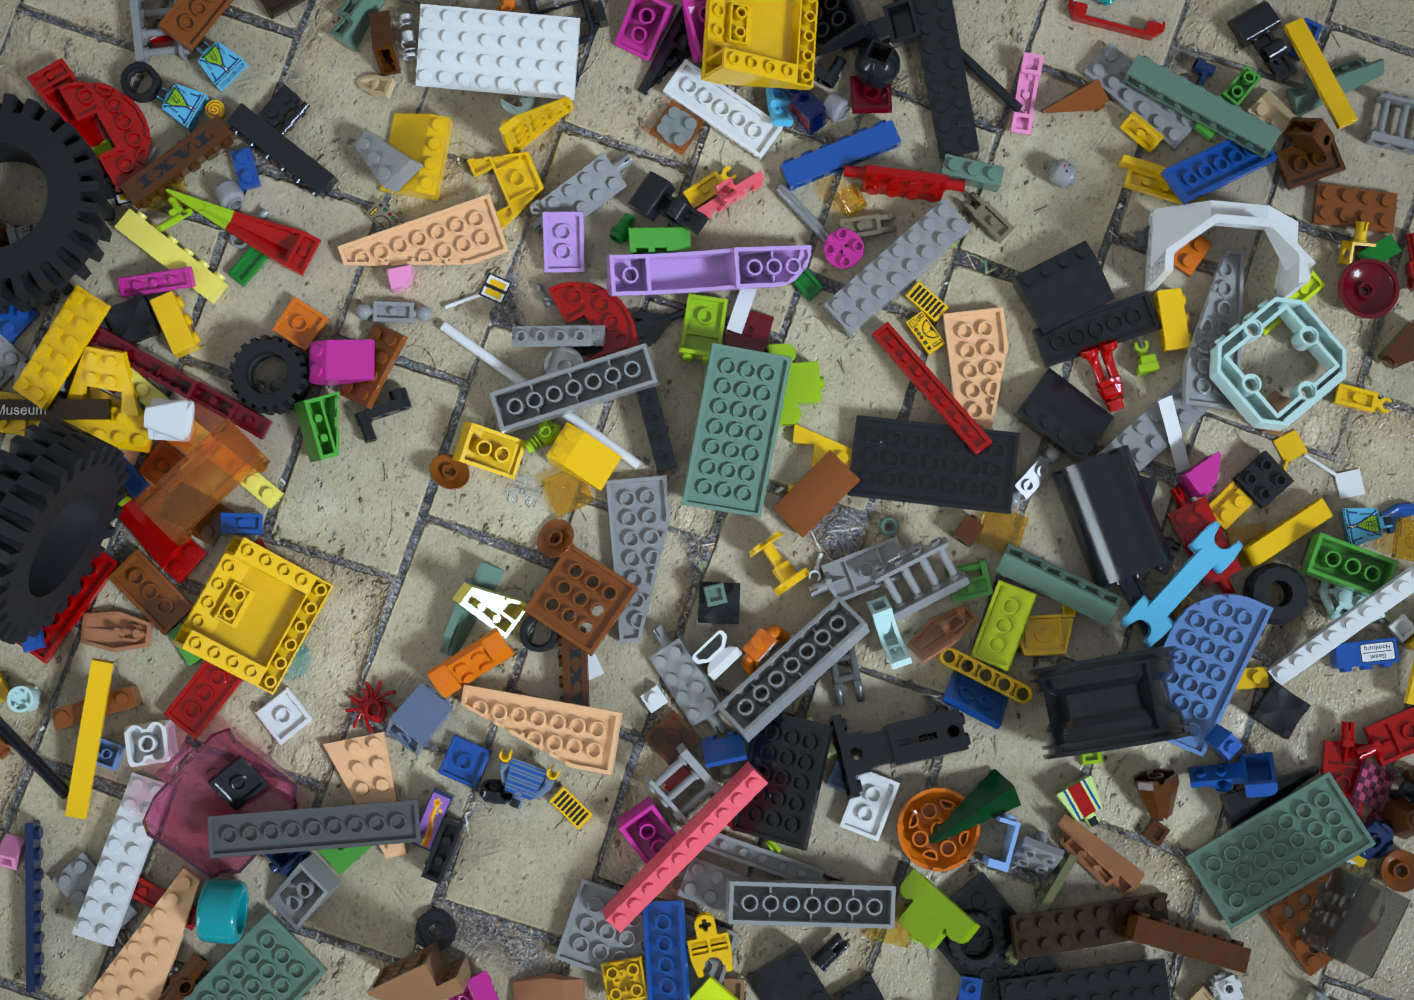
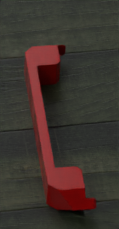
M1069 0L1068 3L1070 16L1075 22L1148 41L1162 34L1166 25L1164 21L1162 24L1148 21L1144 30L1088 16L1086 15L1088 6L1085 3L1073 2V0Z

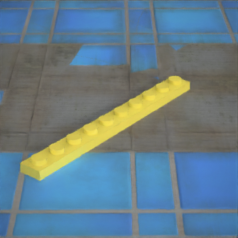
M131 368L133 387L137 390V399L146 407L150 406L152 398L171 400L136 370ZM194 419L193 437L190 443L268 508L272 509L284 493Z

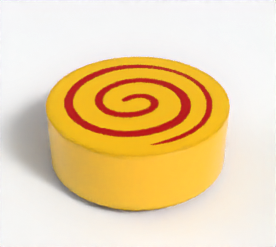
M211 100L206 104L205 113L210 119L216 115H219L221 119L226 116L227 110L221 101Z

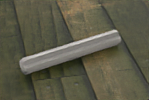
M784 184L778 186L776 193L813 233L825 243L830 232Z

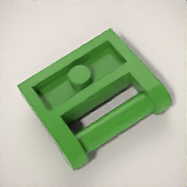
M979 559L978 562L955 567L957 571L962 572L965 570L966 573L980 570L982 576L969 578V585L951 593L952 603L993 594L985 559ZM944 567L945 575L948 579L950 574L947 571L946 567Z

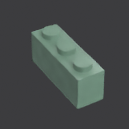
M945 154L940 174L947 175L948 178L965 179L966 186L997 192L1001 187L1005 167Z

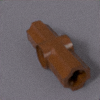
M193 953L183 968L170 976L169 986L158 1000H181L183 997L189 996L195 989L194 982L209 962L200 954Z

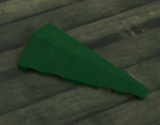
M996 769L990 770L985 779L980 780L973 792L968 793L950 813L949 818L939 825L940 827L937 831L928 837L930 844L938 843L1021 806L1015 786Z

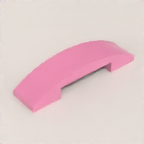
M1028 52L1023 54L1015 99L1023 107L1018 112H1012L1010 129L1012 133L1031 135L1034 118L1033 112L1044 55Z

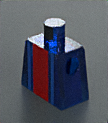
M789 89L786 94L790 98L791 112L809 136L826 125V108L810 90L799 91L798 89Z

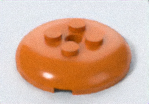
M929 788L918 792L906 802L898 818L897 836L903 852L913 863L927 870L943 872L961 866L973 855L980 837V824L935 844H930L928 838L934 834L933 826L946 821L951 815L950 813L965 798L964 796L947 788Z

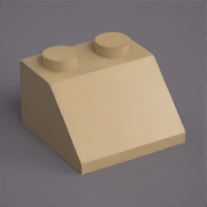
M1270 90L1246 111L1249 114L1258 116L1260 120L1267 124L1275 125L1278 130L1282 131L1281 134L1287 128L1292 117H1297Z

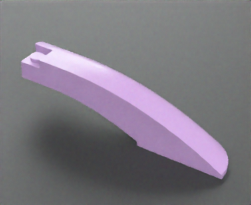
M811 245L735 247L691 252L609 255L606 257L607 291L609 296H637L780 287L795 281L806 269L811 256Z

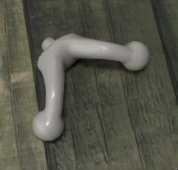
M540 283L536 284L535 289L541 293L543 302L547 306L556 305L554 299L547 297L543 285Z

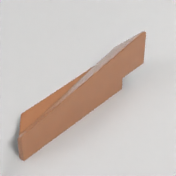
M1064 814L1058 822L1061 830L1060 845L1069 853L1078 857L1077 861L1106 888L1113 883L1124 897L1138 888L1144 877L1143 871L1069 815Z

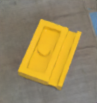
M1231 481L1209 503V506L1218 523L1221 524V529L1225 531L1254 501Z

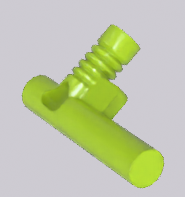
M172 196L167 200L173 207V209L168 211L170 218L156 226L159 232L165 231L193 214V210L190 207L183 209L177 199Z

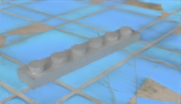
M720 832L703 848V850L788 880L821 881L825 871L814 865Z

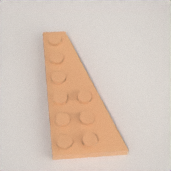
M385 732L323 744L356 804L398 801ZM406 843L379 845L386 858L408 853Z

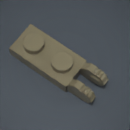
M971 192L969 196L972 201L979 205L978 209L975 210L966 201L961 203L962 208L971 214V217L996 241L1001 243L1015 227L986 200L984 201L975 192Z
M874 214L839 219L840 228L850 229L857 233L860 238L879 236L897 231L896 226L881 227V222L894 220L895 214Z

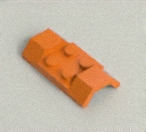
M496 628L426 673L438 692L446 698L461 689L462 685L473 682L477 677L490 671L493 667L515 655V653Z

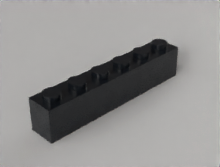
M240 103L226 120L231 126L229 129L238 137L240 135L245 137L246 140L244 142L253 149L255 147L261 150L260 154L268 161L273 159L277 162L275 166L283 173L287 171L293 175L291 179L300 186L302 183L308 187L307 191L315 198L319 195L324 199L337 184L338 179L331 172L243 103Z

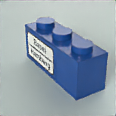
M1396 637L1344 642L1329 652L1331 668L1339 669V672H1350L1352 667H1359L1360 670L1372 669V665L1379 664L1380 668L1393 667L1392 663L1400 662Z

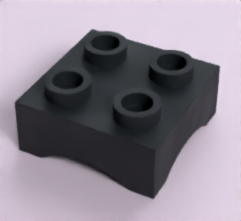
M142 293L125 302L112 305L106 314L114 333L134 344L161 333L148 298Z
M1267 451L1259 454L1233 478L1260 509L1265 508L1294 482L1290 475Z
M699 581L698 623L739 624L740 583L723 582L728 603L708 607L703 587L722 582Z
M1271 681L1249 716L1281 738L1289 739L1297 723L1311 705L1288 691L1278 682Z

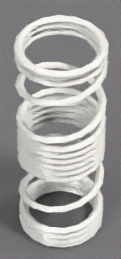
M405 13L398 16V20L402 24L401 26L415 24L413 22V14ZM401 30V47H403V44L411 45L417 42L416 31ZM403 47L405 49L402 52L403 60L412 61L417 59V53L409 52L403 54L406 50H416V47Z

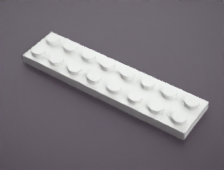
M136 773L131 774L72 934L110 947L114 946L173 785Z

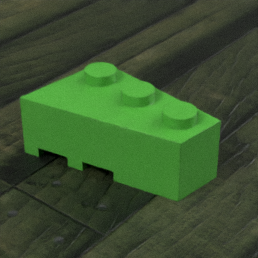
M680 225L674 227L628 228L631 254L692 251L690 231Z
M340 391L294 403L310 462L339 455V429L337 428L338 417L340 416V410H338Z

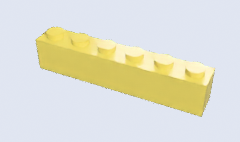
M129 208L114 227L167 269L192 266L196 287L192 288L214 304L229 286L224 282L225 277L217 271L212 273L208 270L210 265L201 258L198 261L192 257L194 253L184 246L181 249L177 246L178 240L170 234L166 237L157 230L156 223L153 222L150 225L145 221L148 217L137 210L135 213Z

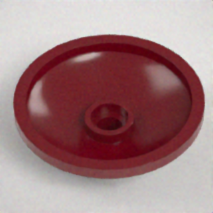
M1365 258L1353 262L1344 269L1338 281V295L1341 303L1351 314L1360 318L1374 319L1385 315L1395 306L1399 297L1400 286L1395 272L1386 263L1377 259ZM1362 288L1366 290L1365 295L1361 292Z

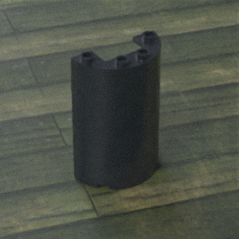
M1128 445L1107 451L1051 473L1094 584L1107 589L1111 587V583H1115L1118 586L1128 582L1126 579L1128 577L1134 576L1135 579L1146 576V571L1157 567V570L1170 566L1168 562L1173 560Z

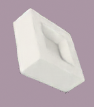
M1400 614L1386 627L1399 643H1403L1414 633V624L1405 614Z
M658 685L640 696L651 713L668 702Z

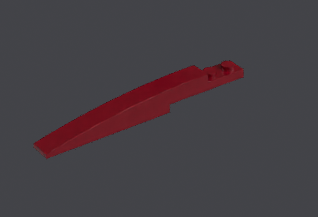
M101 326L98 327L88 343L92 346L127 352L130 366L134 370L180 396L198 403L260 439L265 438L273 423L272 420L241 404L234 397Z

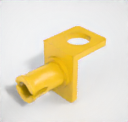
M1356 221L1353 239L1351 241L1342 240L1338 263L1352 264L1355 245L1376 247V244L1367 243L1368 241H1366L1369 222ZM1346 249H1348L1347 259L1344 257Z

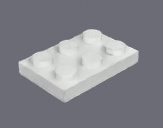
M870 772L857 777V780L860 779L863 792H860V797L848 801L839 826L879 841L900 783Z

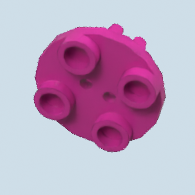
M840 228L833 231L827 237L823 252L826 260L832 266L838 269H848L854 267L861 260L864 243L857 233L850 229Z

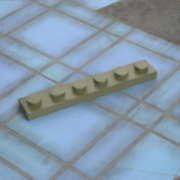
M1072 853L1063 856L1057 865L1058 868L1055 874L1052 872L1046 881L1048 886L1045 891L1042 890L1037 896V905L1034 909L1031 908L1028 913L1049 909L1078 857ZM1010 944L1004 954L1007 956L1004 961L1011 966H1016L1019 960L1014 959L1013 945Z

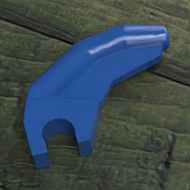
M1396 503L1379 514V516L1391 515L1393 527L1387 528V534L1394 532L1401 518L1414 515L1413 503Z

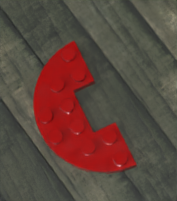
M77 81L58 86L57 88L78 124L95 116L98 117L115 148L98 155V159L117 192L123 191L119 186L144 169L149 159L151 137L143 112L128 95L107 84Z
M565 282L548 288L567 325L583 316H586L591 326L605 325L606 346H602L603 351L586 359L587 362L638 345L636 327L630 312L617 296H609L608 291L603 287L588 282Z

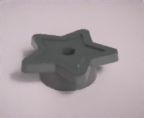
M1149 225L1143 231H1134V235L1137 237L1136 248H1148V240L1144 238H1148Z

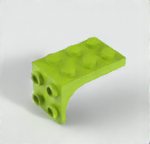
M688 293L681 344L678 350L679 358H682L683 362L694 363V360L702 361L703 365H707L711 342L722 344L728 299Z

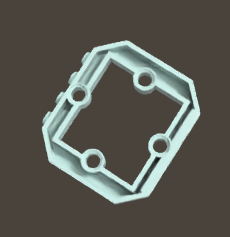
M1275 297L1270 302L1266 299L1258 305L1259 311L1256 313L1251 311L1243 318L1245 322L1242 325L1236 323L1228 330L1231 334L1227 337L1223 334L1214 341L1216 346L1210 350L1209 378L1252 428L1281 431L1292 424L1346 378L1347 350L1303 300ZM1277 316L1294 333L1291 338L1293 347L1298 351L1308 349L1326 370L1314 382L1304 381L1292 388L1290 391L1291 401L1278 412L1274 410L1259 392L1262 386L1260 378L1255 374L1244 375L1229 357L1242 345L1249 344L1260 337L1263 333V328ZM1247 328L1252 331V334L1248 332ZM1245 383L1249 384L1250 389L1246 387ZM1301 390L1305 392L1306 397L1301 393Z

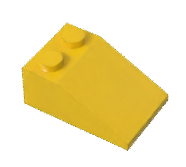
M465 421L452 459L515 480L525 450L524 443L527 441Z
M568 422L546 455L550 464L599 491H602L622 458L597 439Z

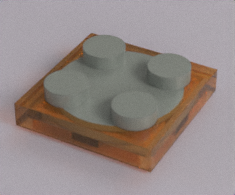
M671 100L649 134L683 156L705 122Z

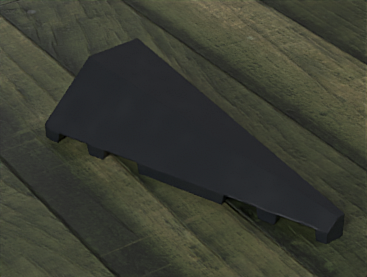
M682 6L638 88V91L644 95H647V91L656 83L662 82V78L669 71L673 72L685 59L691 56Z
M1312 766L1276 777L1278 791L1272 796L1248 798L1245 788L1221 794L1220 797L1226 813L1224 817L1228 830L1302 785L1319 772L1318 766Z

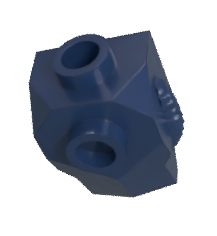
M310 851L266 854L270 862L268 866L275 875L279 872L282 876H288L306 858Z

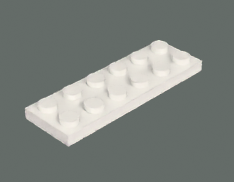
M685 59L663 89V94L761 160L784 126H773L770 116L723 84L702 81V70Z

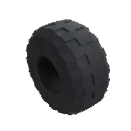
M1271 563L1256 568L1245 580L1242 592L1243 596L1253 598L1274 608L1267 624L1278 625L1291 622L1300 616L1307 605L1308 589L1304 578L1296 569L1285 564ZM1272 582L1278 583L1284 592L1283 601L1278 606H1274L1267 599V588Z

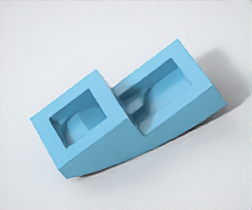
M766 87V101L772 125L791 127L794 120L788 108L790 99L786 94V89Z

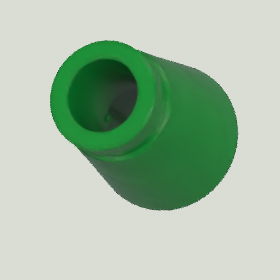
M625 213L610 230L611 234L609 237L618 244H624L629 238L628 228L633 227L635 218Z

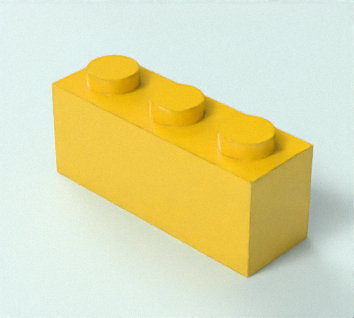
M1181 288L1156 291L1153 294L1155 314L1161 328L1158 330L1161 353L1187 350L1192 335L1190 332L1188 333L1189 315L1185 313L1184 308L1186 304L1185 294L1182 293Z
M170 291L150 300L174 356L181 358L201 349L199 344L201 338L197 331H193L191 326L193 320L190 314L185 312L183 308L185 302L180 294L178 295Z

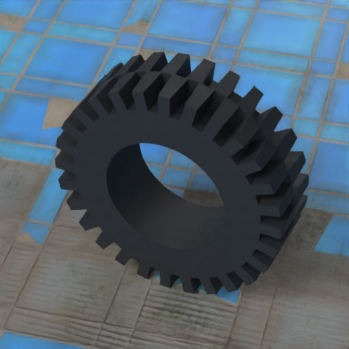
M5 93L2 104L0 103V163L22 162L41 169L45 175L48 194L43 215L32 231L17 242L0 247V314H9V305H12L21 312L32 311L31 300L34 299L44 306L55 303L51 291L58 289L66 296L74 290L68 281L72 276L76 274L85 281L92 274L85 265L88 258L100 263L104 253L97 243L99 240L110 242L112 232L106 225L105 220L115 219V210L108 202V199L114 198L113 189L105 179L108 178V175L95 156L94 151L69 121L65 122L58 112L50 107L46 111L37 101L27 98L24 105L15 95Z
M53 418L52 421L48 419L40 420L39 426L31 424L26 427L24 437L17 434L10 440L9 452L0 450V640L9 644H15L16 641L23 643L26 642L28 636L33 638L37 636L42 626L48 628L53 623L55 611L62 614L67 609L68 595L76 597L81 590L79 581L83 576L90 577L88 575L94 569L90 564L94 557L100 558L101 551L105 552L106 548L102 547L101 544L104 539L112 537L115 527L111 526L110 522L120 517L123 508L117 504L126 497L127 489L122 486L128 481L129 473L124 471L128 466L127 460L123 458L124 453L117 447L58 418Z

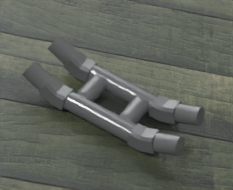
M853 646L830 667L837 706L845 704L841 682L853 680L857 702L865 700L855 646ZM849 660L851 672L839 674L837 662Z

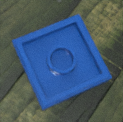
M454 735L438 773L476 789L492 750Z

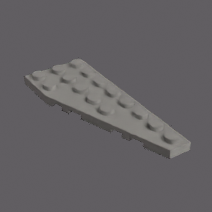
M1229 249L1222 252L1183 362L1181 405L1238 411L1209 378L1210 350L1216 346L1214 341L1223 334L1226 337L1231 334L1228 330L1236 323L1242 325L1245 252ZM1242 346L1229 356L1240 370Z
M667 475L608 480L606 483L613 569L615 573L638 587V591L618 618L620 643L640 642L670 520Z

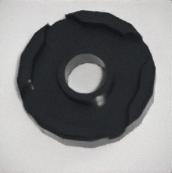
M429 910L421 915L416 923V940L423 948L438 942L440 950H444L452 944L456 937L457 927L455 920L444 910ZM432 925H439L442 931L439 936L431 934L430 927Z

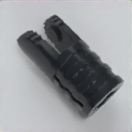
M836 933L811 957L822 971H825L850 946L846 940L840 943L842 939L840 933Z

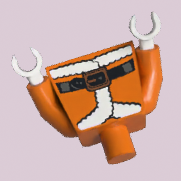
M772 625L768 628L761 627L742 648V668L751 676L776 653L784 642L787 643L795 635L790 636V633L778 625Z

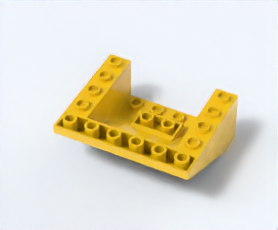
M706 0L701 80L723 85L798 90L812 89L818 0Z
M233 535L172 644L274 695L331 592L333 585L249 539Z

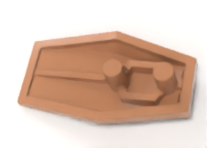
M964 604L932 617L906 645L923 663H926L955 645L980 620Z
M121 611L83 614L80 643L112 652L151 647L153 624Z
M547 973L514 981V1000H585L584 979Z

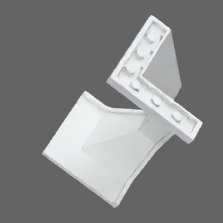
M1209 200L1186 205L1156 208L1149 214L1148 225L1150 230L1147 238L1148 248L1145 274V291L1148 293H1153L1173 271L1174 254L1212 226L1256 229L1266 232L1279 257L1277 297L1289 298L1304 286L1310 279V268L1316 262L1298 244L1299 222L1269 205Z

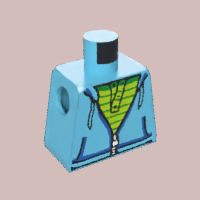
M204 41L197 47V51L202 54L198 63L221 92L248 66L242 57L219 42H216L211 47Z
M175 84L171 91L162 87L157 94V98L164 101L162 109L190 132H193L205 111L206 104L210 101L206 94Z
M1343 508L1340 510L1345 540L1356 546L1382 537V528L1393 527L1391 515L1379 516L1377 508Z

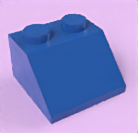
M737 730L726 732L725 737L717 738V735L704 737L705 741L701 742L706 768L747 760L743 737L737 734Z

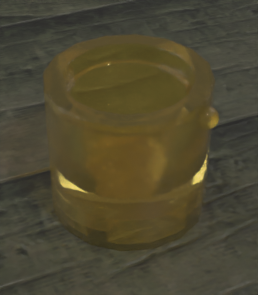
M855 183L848 185L833 196V200L837 203L845 218L855 215L868 205Z

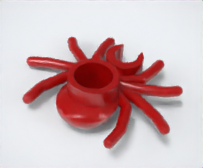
M381 680L378 681L375 694L371 685L366 681L365 685L369 690L362 688L366 694L364 698H361L357 693L356 699L349 695L350 700L360 707L346 708L345 711L355 712L361 710L354 721L353 728H356L359 719L364 713L363 719L366 727L371 733L374 732L369 725L367 716L376 723L384 721L387 716V710L382 703L390 706L394 712L397 711V708L392 703L381 699L385 696L396 694L395 690L377 696L382 686Z

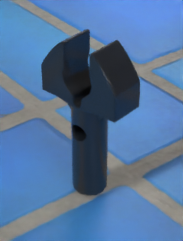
M1402 782L1398 789L1389 790L1387 795L1390 798L1406 797L1410 802L1414 803V785Z

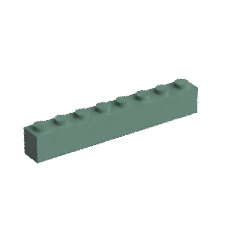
M1138 54L1123 79L1124 83L1264 159L1282 132L1275 125L1265 123L1258 116L1243 111L1236 104L1228 103L1221 96L1206 91L1201 85L1191 83L1186 77L1171 72L1166 66L1156 64L1147 56Z

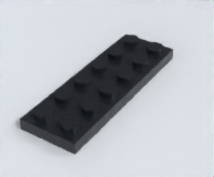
M1145 291L1095 308L1044 335L1039 328L1032 330L1046 369L1081 357L1080 350L1091 345L1097 346L1099 342L1116 339L1119 344L1158 331L1161 328L1148 292Z

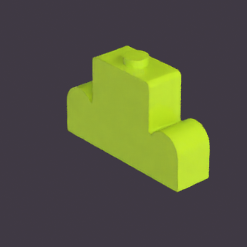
M791 344L768 345V353L792 357L779 427L794 426L801 419L802 412L798 406L819 404L821 402V388H824V377L820 376L819 363L817 361L793 363L796 358V350Z
M913 869L900 886L901 895L907 900L912 901V903L898 921L910 932L908 936L917 944L920 941L926 948L935 950L946 935L952 941L964 944L981 927L919 871Z

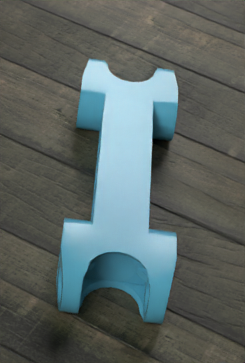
M1216 520L1200 531L1188 544L1187 547L1194 554L1151 600L1144 594L1140 596L1120 621L1119 625L1123 629L1137 620H1142L1146 623L1148 634L1142 642V646L1146 649L1160 640L1172 628L1174 621L1168 615L1211 569L1218 575L1221 574L1233 562L1243 547V544L1237 540L1226 549L1219 548L1215 544L1214 537L1221 524Z

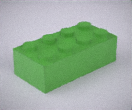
M1320 532L1312 534L1299 572L1368 597L1394 578L1399 561Z

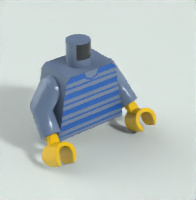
M504 747L501 748L499 754V776L505 791L513 793L509 806L520 809L524 798L531 801L540 799L551 790L555 780L562 771L561 769L557 773L552 771L554 765H551L548 770L513 758L512 749H510L509 754H504Z

